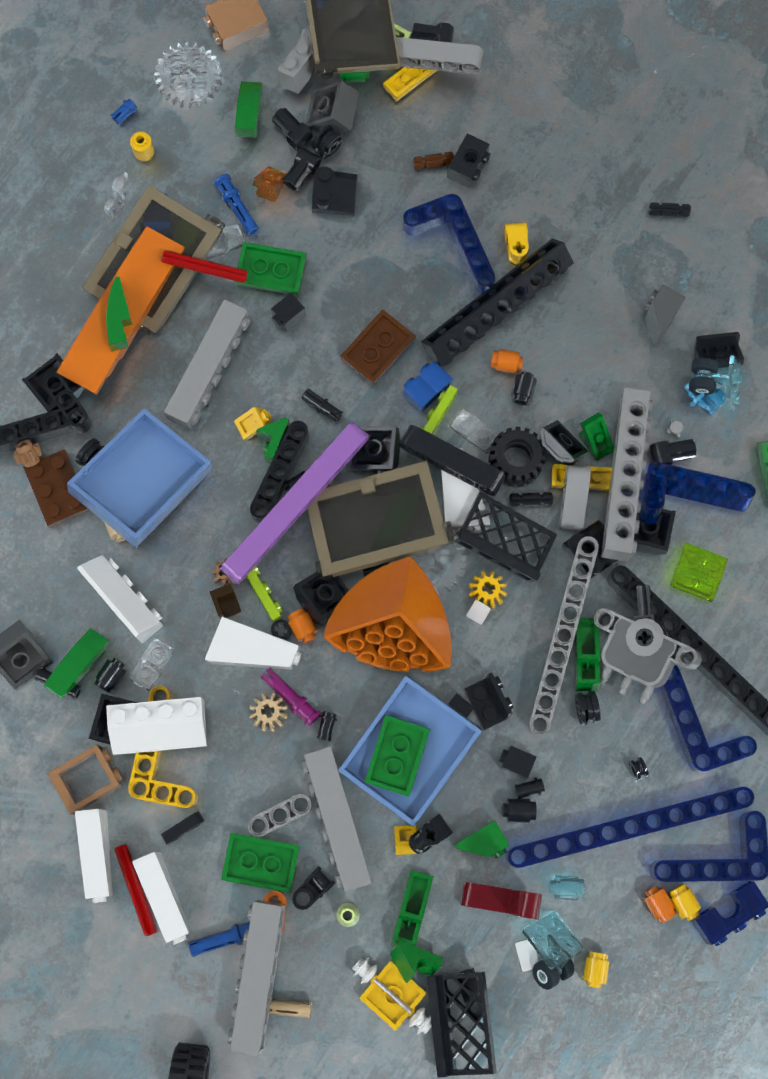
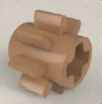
M24 440L15 446L16 451H13V457L18 465L23 463L25 467H31L40 461L39 456H42V450L38 442L32 444L31 440Z
M216 561V569L211 570L212 574L217 575L214 578V582L218 583L221 581L223 586L229 582L236 584L231 578L222 574L220 568L224 562L219 563Z

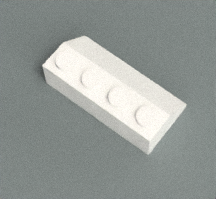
M101 555L77 567L80 573L142 644L163 627L159 622L162 619L160 614L154 608L151 610L145 605L148 602L140 591L135 594L130 588L134 584L125 574L121 577L116 570L119 567L111 557L106 560Z
M202 697L106 706L107 726L113 755L207 746L205 707Z

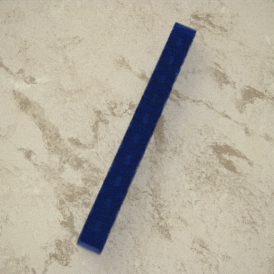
M737 787L512 847L507 851L506 861L511 867L522 868L747 808L754 802V793L748 787ZM739 791L743 792L746 796L743 804L739 803L736 797ZM717 797L721 798L724 803L721 810L717 809L714 805ZM694 803L701 806L702 811L699 816L692 812ZM672 809H676L679 812L680 817L677 822L672 821L669 814ZM649 815H654L657 819V825L654 828L650 827L647 823ZM627 821H632L635 825V831L632 834L627 833L624 826ZM606 826L610 827L613 831V836L610 840H606L602 835V830ZM583 832L587 833L591 839L587 846L582 845L579 840ZM561 838L568 842V849L565 852H561L557 848V841ZM538 844L543 845L546 849L545 856L542 858H538L534 853V849ZM516 850L523 854V861L520 864H515L511 859L512 853Z

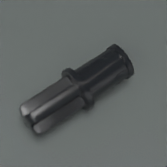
M307 389L302 395L303 401L315 408L318 414L322 413L335 424L344 413L330 404L327 398L323 399L310 389Z

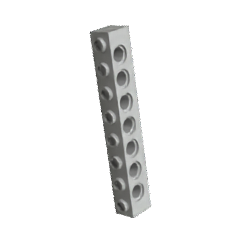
M624 387L620 396L601 557L628 562L631 555L636 553L637 541H634V533H638L640 523L639 520H636V515L640 513L642 500L638 499L639 492L642 493L644 486L641 472L644 473L646 468V459H643V453H646L649 440L645 439L646 433H649L651 420L647 418L653 406V400H650V391ZM631 412H635V413H637L639 416H635V415H633ZM629 432H634L637 436H633ZM626 451H631V452H633V453L635 454V456H631V455L627 454ZM624 471L631 472L633 476L626 475ZM621 491L628 492L630 496L623 495ZM619 512L627 513L628 517L621 516ZM616 532H622L626 537L621 538Z

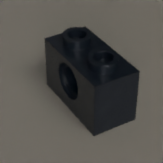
M467 133L448 167L447 178L470 188L473 181H478L482 172L480 170L482 164L486 165L491 156V153H489L490 144ZM467 160H473L474 163L470 164V163H467L466 161H467Z

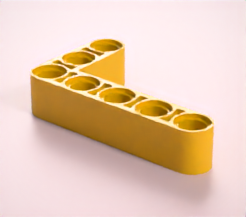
M156 686L150 691L147 702L156 701L155 697L159 692H166V700H172L173 696L166 687ZM161 751L136 753L128 788L133 798L190 809L196 805L198 795L194 789L155 780ZM144 760H150L151 768L147 772H142L140 768ZM143 782L146 785V791L142 795H137L135 792L136 785ZM162 787H167L169 795L166 799L161 800L158 797V791ZM185 791H189L192 794V800L188 804L181 802V795Z

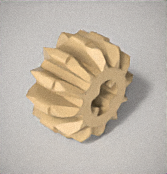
M262 693L263 701L255 697L254 701L258 706H249L250 710L256 711V713L250 714L249 718H258L253 725L258 727L262 723L261 730L264 732L267 729V725H270L272 732L275 731L274 723L282 727L283 723L279 718H288L286 714L281 713L288 709L287 705L279 706L283 702V698L280 697L274 701L275 693H271L270 699H267L266 693ZM266 707L275 710L274 713H271L272 717L270 718L266 714H262L263 711H266Z

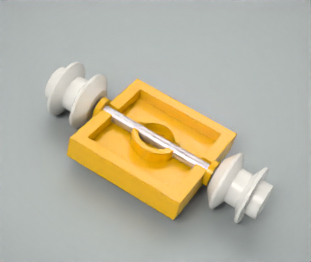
M369 957L366 960L360 958L352 968L355 971L353 977L360 975L362 977L361 984L367 983L369 980L371 984L359 999L395 1031L409 1016L411 1017L409 1019V1027L415 1025L418 1028L417 1034L421 1032L426 1034L432 1027L431 1015L427 1017L424 1014L425 1007L415 1009L417 1004L426 995V992L412 979L406 983L397 966L391 960L377 975L375 974L377 972V964L370 966L368 964Z

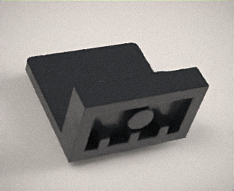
M492 672L487 674L485 679L464 688L471 705L475 707L474 711L484 731L509 719L513 715L512 710L514 709L510 698H505L501 689L504 687L498 676L494 677Z

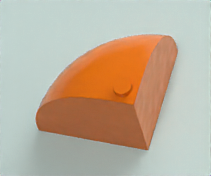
M411 556L384 565L355 584L337 604L325 628L323 637L343 653L348 651L356 655V660L375 667L401 672H409V669H422L423 672H430L451 667V637L443 605L433 584Z

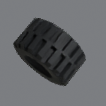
M516 426L515 430H512L510 427L506 429L505 433L503 431L500 432L498 437L494 439L489 452L488 462H490L491 466L505 473L506 478L503 484L508 482L511 487H514L515 484H518V487H522L524 483H527V485L532 483L533 479L536 480L546 461V448L542 446V440L537 439V433L533 432V434H530V429L526 427L524 431L521 430V427ZM513 447L521 448L527 452L530 462L522 467L513 466L506 460L504 456L505 451Z
M179 1042L172 1055L168 1079H208L210 1068L209 1046Z

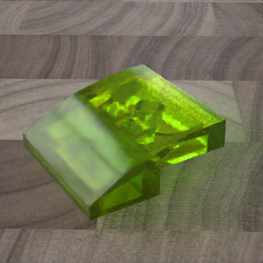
M686 542L682 548L670 586L712 603L728 559Z

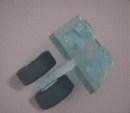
M730 356L728 374L718 373L719 364L713 359H694L691 371L697 374V377L690 379L689 390L695 394L703 393L709 395L715 393L716 384L726 386L725 398L730 411H735L736 405L740 404L738 384H742L743 371H740V363H737L736 357Z
M556 911L522 930L524 936L542 958L533 966V976L540 987L546 990L552 989L558 985L560 979L565 981L574 974V964L571 958L580 954L584 947Z

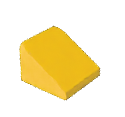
M412 825L394 826L396 855L417 854L409 846L410 836L418 831L417 825L414 827Z

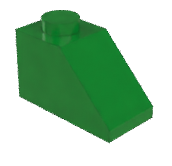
M492 821L454 844V847L461 851L488 858L494 856L497 859L507 853L505 848L510 844L497 822Z

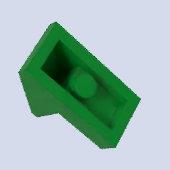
M598 412L580 423L583 431L579 433V437L595 460L598 461L614 451V445L602 414Z
M282 418L256 430L257 436L270 441L266 442L263 449L267 463L271 464L290 426L288 418Z
M401 940L390 951V955L406 983L415 975L416 970L424 975H433L442 964L443 957Z

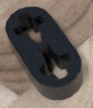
M197 811L162 833L161 837L166 845H169L200 826L205 820L200 812Z

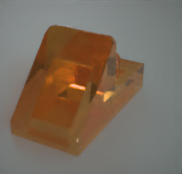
M269 166L254 178L253 186L258 187L256 195L275 202L284 185L283 179L287 173Z

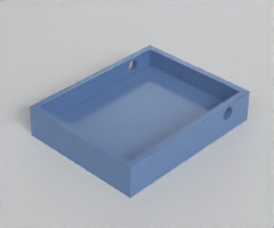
M144 408L67 482L68 493L134 547H137L211 472L212 462Z
M406 675L338 771L414 827L483 729L412 677ZM386 714L430 728L409 797L365 783Z

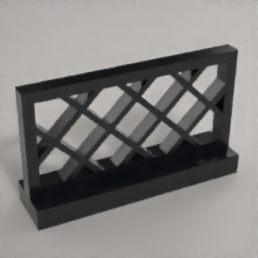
M479 492L453 541L532 583L538 581L541 575L540 570L557 534ZM481 499L489 503L490 513L480 514L478 505ZM504 511L508 514L511 523L500 526L496 513ZM492 515L496 528L486 530L482 518ZM478 519L482 532L474 534L467 530L470 522ZM520 522L527 524L530 534L520 536L516 524ZM512 525L515 538L505 541L501 528ZM497 530L501 543L494 545L489 542L487 533ZM542 532L549 536V539L545 546L539 547L535 534ZM531 536L535 549L525 552L521 539ZM517 541L520 554L513 555L509 553L506 543ZM536 551L538 557L536 566L528 563L526 554Z
M485 971L444 973L427 976L437 1078L459 1075L496 1074ZM471 978H478L479 989L476 993L467 986ZM453 979L460 986L454 995L448 990L447 980ZM463 990L472 998L466 1007L457 999ZM475 1001L482 1007V1014L479 1019L469 1011ZM453 1003L463 1011L457 1020L450 1013V1007ZM465 1015L475 1023L469 1032L460 1024ZM478 1027L485 1033V1040L482 1044L472 1036ZM456 1028L465 1036L460 1045L453 1040V1032ZM468 1040L478 1049L472 1058L463 1050ZM481 1052L488 1059V1068H482L475 1061ZM459 1053L468 1061L464 1069H457L456 1057Z

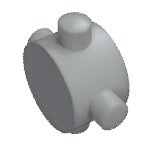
M673 419L670 421L671 425L666 432L680 438V433L685 428V424Z

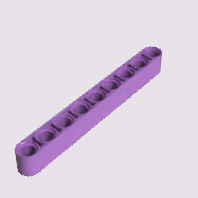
M353 421L349 423L231 554L220 570L236 584L241 583L362 448L370 435Z

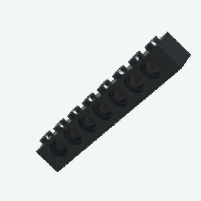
M553 238L420 341L431 361H435L441 367L448 365L453 361L454 357L466 351L477 339L484 337L487 331L499 325L510 313L517 311L520 305L532 299L542 288L550 285L553 279L565 273L574 264L565 243Z

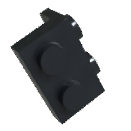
M739 332L697 336L694 348L696 359H713L718 362V368L743 365L744 357L739 346Z

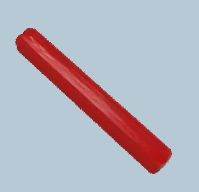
M164 250L161 261L165 264L245 283L248 272L243 269Z
M126 844L120 845L114 851L145 936H150L157 932V928L134 868L128 846Z

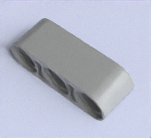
M567 465L559 521V527L562 529L583 530L591 475L590 467Z
M305 794L295 795L253 816L248 822V830L256 837L266 836L310 813L312 802ZM303 798L307 800L308 807L305 811L299 812L295 808V803L298 799ZM278 809L286 811L287 817L283 822H277L274 819V813ZM261 819L265 822V829L261 833H256L253 829V824L256 820Z

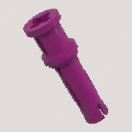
M272 668L266 670L272 679L265 673L261 676V679L291 706V712L302 718L307 728L310 727L322 712L320 710L316 711L307 702L308 699L306 697H300Z

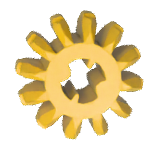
M482 571L481 578L475 575L473 577L475 583L469 584V588L474 590L469 593V596H477L475 600L481 601L485 605L489 603L490 608L494 609L495 602L499 605L503 603L500 597H506L507 592L502 589H505L507 584H499L502 576L499 575L496 579L493 578L494 571L490 572L489 577H487L485 571ZM485 586H488L489 589L493 588L490 595H488L487 591L483 592Z

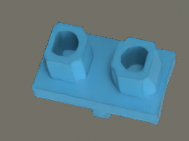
M695 374V375L692 377V378H694V377H708V378H710L709 376H698L697 374ZM689 382L684 386L688 395L693 399L689 404L692 408L698 404L702 410L705 409L712 415L724 403L723 400L726 397V393L722 389L717 388L715 393L705 395L703 393H692L689 390Z

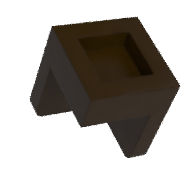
M231 583L209 591L220 620L222 617L229 618L241 613V608Z

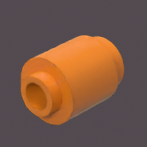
M499 349V351L494 350L491 368H496V371L516 374L517 370L522 369L523 357H519L520 352Z
M303 608L296 610L287 617L289 619L288 624L298 642L303 641L306 644L316 638L315 634L318 632V629L308 612H305Z
M656 885L645 891L646 897L643 900L653 917L658 919L660 923L676 915L675 906L664 887L658 888Z

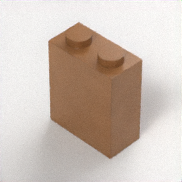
M218 0L205 6L206 16H204L206 25L208 28L212 27L214 40L217 45L221 44L224 51L269 32L268 20L257 0Z

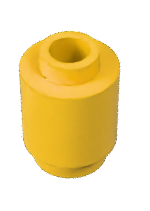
M136 132L132 135L130 145L134 156L141 161L151 159L154 154L151 137L145 132Z
M685 883L669 891L670 899L680 919L686 918L687 921H690L700 915L698 911L701 909V906L691 888H687Z
M589 951V957H586L583 980L587 981V986L601 989L602 984L607 985L610 964L607 954Z

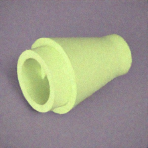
M344 903L337 909L336 918L342 926L352 927L358 922L360 912L354 904ZM345 911H350L352 913V918L350 920L344 919L343 913Z

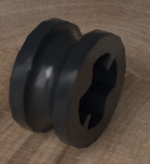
M277 620L271 626L273 636L283 640H287L291 636L292 630L286 620ZM279 625H284V628L288 630L286 634L283 632L284 636H279L278 632L275 631L276 627L279 628Z
M642 757L637 758V761H629L636 780H640L641 776H649L647 766Z

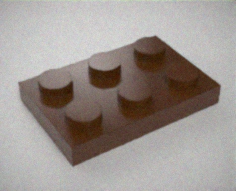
M382 309L340 355V359L374 386L416 339V336Z
M65 449L40 459L34 466H23L49 528L90 511L68 493L67 482L76 474Z

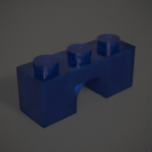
M747 881L729 893L735 903V911L730 917L724 918L715 907H708L699 913V916L691 920L706 944L718 946L728 939L726 935L732 931L735 933L740 932L747 927V921L752 918L757 920L766 914L765 909L768 908V902L754 881Z

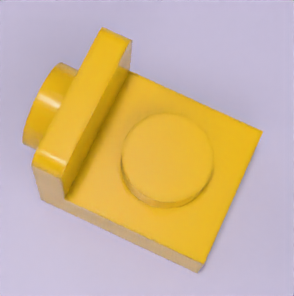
M253 407L235 419L234 422L243 440H248L257 434V429L272 423V418L266 409Z

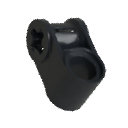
M439 813L410 836L409 846L415 853L423 854L450 836L453 831Z
M320 866L294 892L292 901L296 908L300 910L310 908L335 884L334 881H330L321 872L322 868ZM316 878H318V879L324 884V886H322V885L316 880ZM301 892H306L310 896V902L306 906H300L296 902V897Z

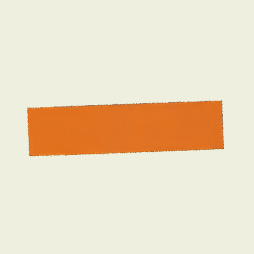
M146 226L95 306L57 373L97 395L106 378L110 377L118 361L122 360L128 349L125 348L111 352L107 335V303L115 277L120 276L132 325L124 327L129 347L175 267L162 263L163 251L168 250L182 254L185 247Z

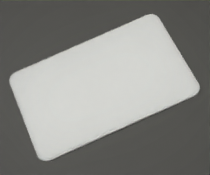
M475 600L466 616L482 625L491 608Z
M533 939L515 943L522 971L532 970L534 964L539 961Z

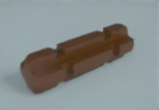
M450 151L444 152V155L437 153L425 155V158H422V156L414 157L413 165L416 170L423 169L424 166L426 168L443 166L444 163L450 165L454 154Z

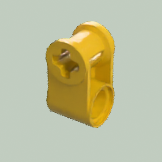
M526 222L504 225L508 259L513 265H519L528 255L529 245Z

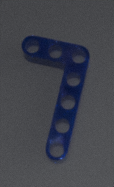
M448 194L408 209L403 215V230L405 233L417 235L447 224L476 291L482 294L495 283V273L465 206L458 195ZM453 205L456 207V209L452 210L449 209L447 206ZM432 212L437 214V216L430 217L428 213ZM409 220H415V221H417V223H416V224H410V223H408V221H409ZM460 223L463 224L465 227L458 228L455 225ZM471 242L473 246L468 247L463 243ZM477 260L480 261L482 264L474 265L472 261ZM487 279L490 283L483 284L480 280Z
M652 462L649 464L644 477L639 518L646 524H655L663 509L665 494L743 512L748 510L756 490L754 486L747 482L661 462Z
M674 665L672 680H667L659 688L690 769L696 773H702L753 755L757 750V743L750 736H742L709 748L680 669L677 665ZM673 690L680 693L681 699L679 702L672 699L671 692ZM681 712H685L689 716L687 724L681 722L679 718ZM689 734L696 736L697 744L695 746L689 744ZM741 741L747 743V753H743L740 750L739 744ZM720 748L724 749L727 753L725 761L718 757V750ZM698 756H702L705 759L706 764L704 768H700L696 764Z
M749 811L741 815L739 825L742 859L658 860L650 866L651 877L659 882L764 880L768 876V841L765 816L759 811ZM751 815L757 819L755 828L750 827L748 824V819ZM753 839L759 844L756 852L750 849V842ZM731 863L737 867V873L733 877L728 873V866ZM754 863L760 866V873L757 876L753 875L751 871ZM661 864L667 868V874L664 878L657 874V868ZM684 864H687L691 870L690 875L686 878L681 874V867ZM707 864H711L714 869L711 877L706 876L704 872Z

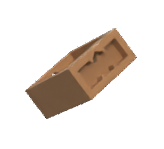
M96 744L47 773L69 814L75 815V811L84 810L123 786L120 781L123 777L118 768H113L109 760L112 757L106 747L101 748V746ZM96 755L111 783L78 802L63 773Z

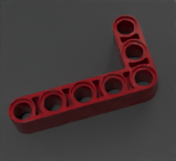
M464 882L461 906L539 920L542 894Z

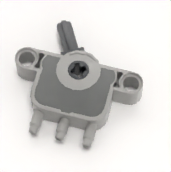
M643 584L636 587L639 616H634V621L604 608L595 613L594 623L597 627L610 633L601 654L602 661L605 664L600 675L601 685L606 684L613 670L625 675L620 685L619 693L625 695L633 680L640 682L645 687L639 703L646 705L654 688H659L667 682L675 663L692 670L699 667L702 658L697 650L668 637L665 628L658 623L657 616L652 614L650 586ZM606 615H610V623L604 626L603 618ZM648 634L649 636H651V639L647 640L646 643L643 641V639L647 638ZM692 652L694 659L691 663L686 664L684 656Z

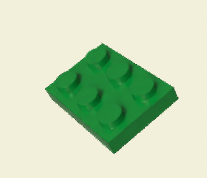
M243 242L237 268L246 270L248 275L245 283L234 281L235 285L285 294L291 292L293 295L299 296L307 254Z
M386 714L365 783L409 797L430 728Z
M230 833L221 880L291 893L300 846Z

